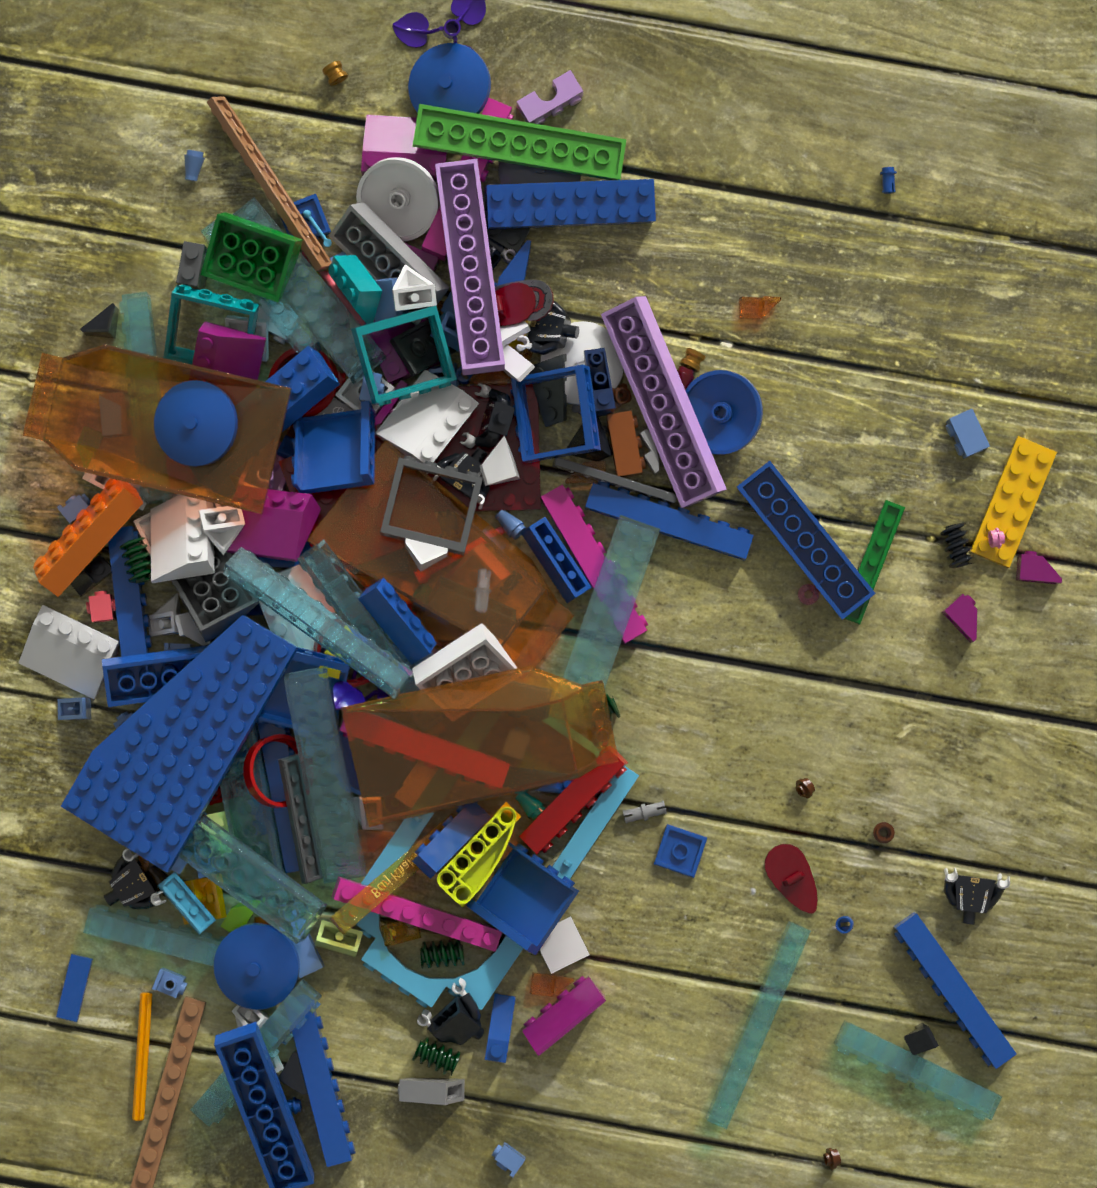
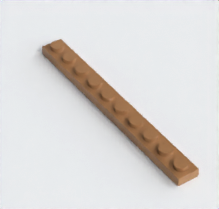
M211 97L207 104L211 108L212 114L222 125L223 131L233 142L234 148L238 150L244 159L245 165L253 173L256 182L264 190L267 199L275 207L278 216L286 224L289 233L294 237L303 239L300 250L305 253L311 267L316 272L329 270V265L332 261L226 98Z
M185 996L130 1188L154 1187L206 1001Z

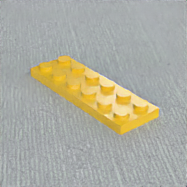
M1017 436L970 553L1010 568L1057 454L1056 451ZM995 528L1003 531L1005 536V543L1002 544L1000 549L998 547L991 548L988 541V532L995 530Z

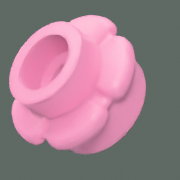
M998 528L988 532V541L991 548L998 547L1000 549L1002 544L1005 543L1004 533Z

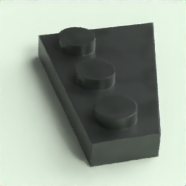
M567 354L534 364L535 368L529 374L565 368ZM567 377L532 384L545 427L567 421V395L565 394V381H567Z

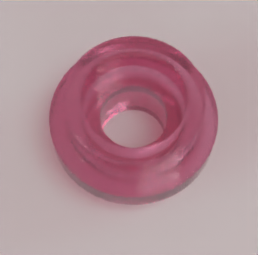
M805 584L800 587L798 598L801 603L812 605L818 600L819 591L814 585ZM806 591H810L812 593V597L810 599L805 597L804 593Z

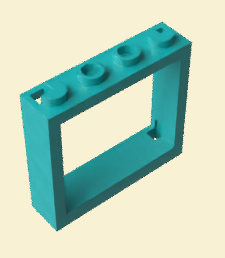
M185 284L176 285L171 294L163 361L192 368L195 351L176 346L182 299L250 315L247 333L254 335L259 304L249 299L233 298L228 294H215L207 289L198 290Z
M430 306L351 329L372 403H379V406L392 403L391 399L399 397V400L412 397L411 393L419 391V395L432 391L431 387L439 386V389L451 386V381L457 380L436 306ZM428 317L444 376L379 395L362 335Z

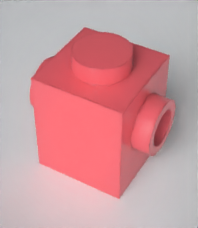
M107 591L94 592V596H89V602H86L87 613L91 614L92 622L116 620V606L113 595L107 594Z

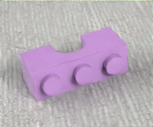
M571 70L552 80V86L557 93L553 100L543 101L533 91L517 101V108L526 122L541 125L546 121L545 118L551 115L553 117L564 111V107L569 104L574 106L582 100L583 90Z

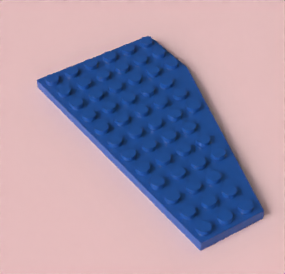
M242 615L91 752L61 807L166 873L170 872L297 652L298 647Z

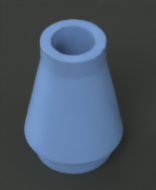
M187 150V154H184L186 180H198L205 160L203 158L204 152Z
M501 510L495 517L509 538L512 537L516 540L526 530L524 522L506 510Z

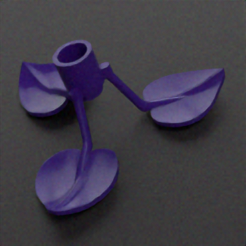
M453 0L451 12L458 19H449L445 22L444 26L436 29L427 30L429 22L423 14L418 12L404 15L393 23L392 28L398 39L409 47L417 48L424 46L427 42V34L443 31L446 38L453 39V43H457V36L461 30L459 22L463 20L467 25H475L481 22L486 13L485 0Z
M344 639L339 640L334 645L335 654L342 655L344 659L352 660L351 664L354 663L355 668L351 680L356 679L359 663H366L367 654L365 652L360 655L349 642L346 643ZM345 681L336 682L332 689L334 709H342L345 712L347 709L362 708L365 702L374 695H377L380 703L391 708L405 709L409 708V704L400 688L399 690H391L386 688L385 684H379L377 686L378 690H374L366 697L363 696L360 690L353 688Z

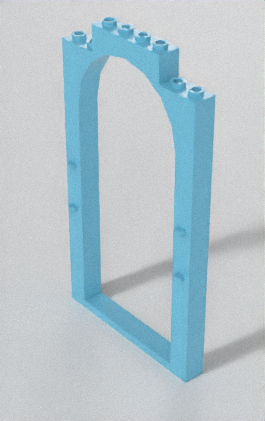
M481 706L456 743L478 750L503 713V710H500V713L488 711V707ZM548 715L544 720L542 719V721L595 757L601 753V749L551 715ZM625 766L627 771L620 778L615 776L610 782L612 786L604 794H600L552 866L559 871L558 876L563 879L566 876L570 879L639 777L638 774ZM439 767L361 884L378 889V885L382 891L386 890L387 886L382 880L386 884L389 883L387 879L390 881L392 877L390 874L393 875L394 870L396 871V868L399 867L461 775L457 772L455 776L444 772L445 768ZM346 904L340 913L344 916L342 919L344 922L352 927L356 924L361 928L360 931L363 932V935L368 938L375 937L361 959L364 961L363 966L372 972L375 969L382 974L380 977L390 984L395 982L399 985L398 989L407 996L411 993L417 997L416 1002L425 1008L427 1006L433 1007L445 987L449 988L448 992L451 995L460 997V994H455L452 991V985L455 983L457 987L462 988L459 984V979L462 978L466 981L465 991L471 994L478 1008L482 1010L523 950V947L505 935L496 952H493L477 969L457 977H428L407 968L389 950L380 927V914Z

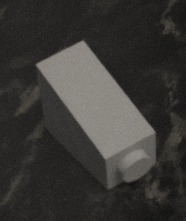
M405 1078L400 1079L398 1085L399 1101L448 1105L464 1101L465 1079Z

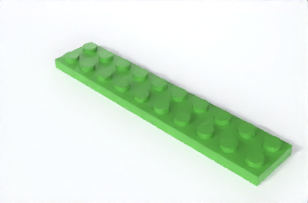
M419 104L412 147L605 180H621L627 139Z

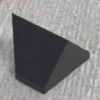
M112 303L80 328V330L86 336L116 339L119 309Z
M598 416L596 418L601 450L571 456L599 462L613 455ZM583 424L567 448L585 445Z

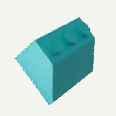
M356 255L333 256L332 262L329 265V275L366 324L373 323L382 289Z

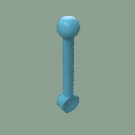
M304 210L303 216L308 218L321 236L324 246L330 247L332 241L323 234L311 217V212Z

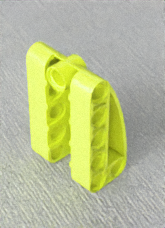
M507 802L503 804L493 815L492 819L437 876L438 885L461 907H464L490 877L509 843L515 823L522 817ZM489 826H495L498 829L496 837H490L487 834ZM478 841L482 843L483 851L475 852L472 849L473 842ZM458 858H466L468 866L465 868L460 867L457 863ZM444 873H450L453 876L452 883H446L443 880Z

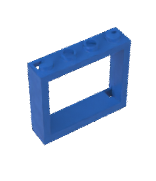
M582 364L529 374L521 382L511 378L512 389L510 391L512 396H514V416L517 417L516 434L520 440L518 451L521 452L523 462L531 463L601 450L589 366ZM576 376L585 445L534 454L525 385Z

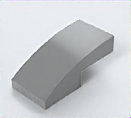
M646 429L639 436L649 453L644 455V460L655 476L659 472L658 454L652 436L648 429Z

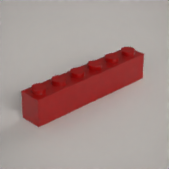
M611 745L606 746L519 837L536 854L541 852L545 854L553 846L551 842L556 837L560 839L568 831L567 825L571 821L576 823L583 816L581 811L585 807L589 809L597 801L595 797L600 792L604 794L612 786L611 780L615 776L620 778L627 771L625 766L628 762Z

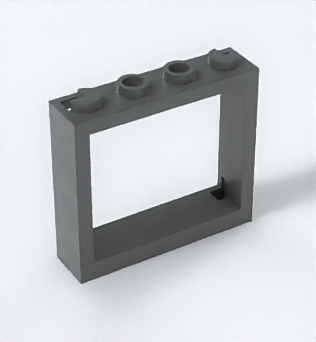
M404 456V459L399 458L380 535L405 541L407 538L448 548V552L464 556L483 478L479 477L478 473L467 471L466 474L458 472L457 468L446 466L444 469L437 467L438 464L425 461V464L416 462L417 459L410 456ZM404 467L475 484L460 543L389 525Z

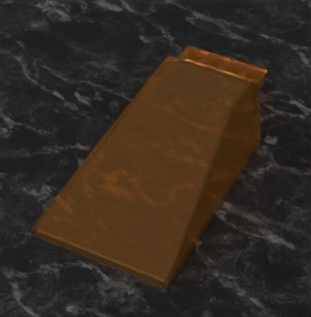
M105 344L63 358L42 353L23 436L43 440L77 471L263 514L292 388ZM186 381H204L218 386L230 397L237 412L238 429L233 445L221 459L205 466H188L174 461L162 450L155 436L154 416L161 398L172 387Z
M384 440L375 452L374 485L347 488L311 533L307 541L365 588L385 578L393 586L399 597L406 602L412 613L420 619L425 629L433 635L434 640L437 642L436 645L441 649L482 623L495 636L522 674L519 680L524 682L574 617V614L558 602L534 561L476 513H474L464 556L448 552L447 557L420 572L405 547V541L380 535L398 459H404L405 456L387 440ZM404 467L389 525L460 543L469 507L436 480L434 481L426 472Z
M532 665L341 707L369 827L556 786L577 779L598 766L619 762L603 680L581 685L534 668Z

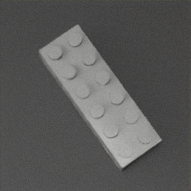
M364 202L350 205L329 235L347 255H356L374 280L398 278L404 265H407L435 284L437 304L450 288ZM427 307L408 309V313ZM428 317L415 320L414 322L427 319Z

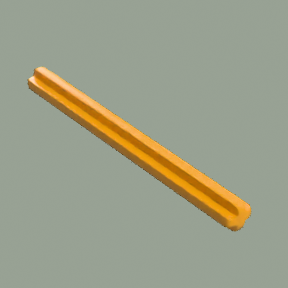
M142 992L140 994L132 1119L135 1121H143L145 1116L152 993Z

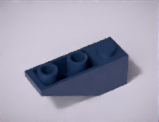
M605 348L584 350L585 365L590 367L596 416L601 417L613 414L616 407Z

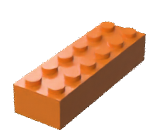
M118 474L106 482L102 492L94 495L90 501L91 504L78 513L75 522L72 525H68L63 530L62 536L50 544L47 553L44 556H40L34 563L33 568L38 582L57 597L64 592L143 504L137 489Z

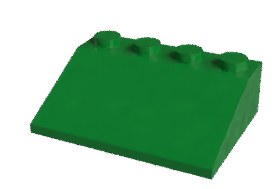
M227 212L217 214L201 275L266 299L280 302L298 260L303 239Z

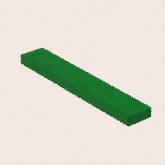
M885 500L858 569V572L873 590L905 510V507ZM870 598L844 619L860 625Z

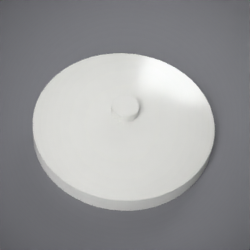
M393 157L375 163L364 173L357 188V203L364 202L402 241L413 240L423 235L431 227L440 207L438 188L432 176L421 165L406 158Z
M580 321L571 323L573 326H579L578 338L567 337L564 348H558L556 351L541 355L542 362L562 354H567L566 368L585 365L584 350L605 348L612 388H617L624 371L607 329L592 322ZM576 376L567 377V381H565L567 403L580 405Z

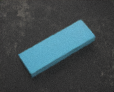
M173 872L158 885L159 889L163 891L165 896L198 934H201L216 921L176 872Z

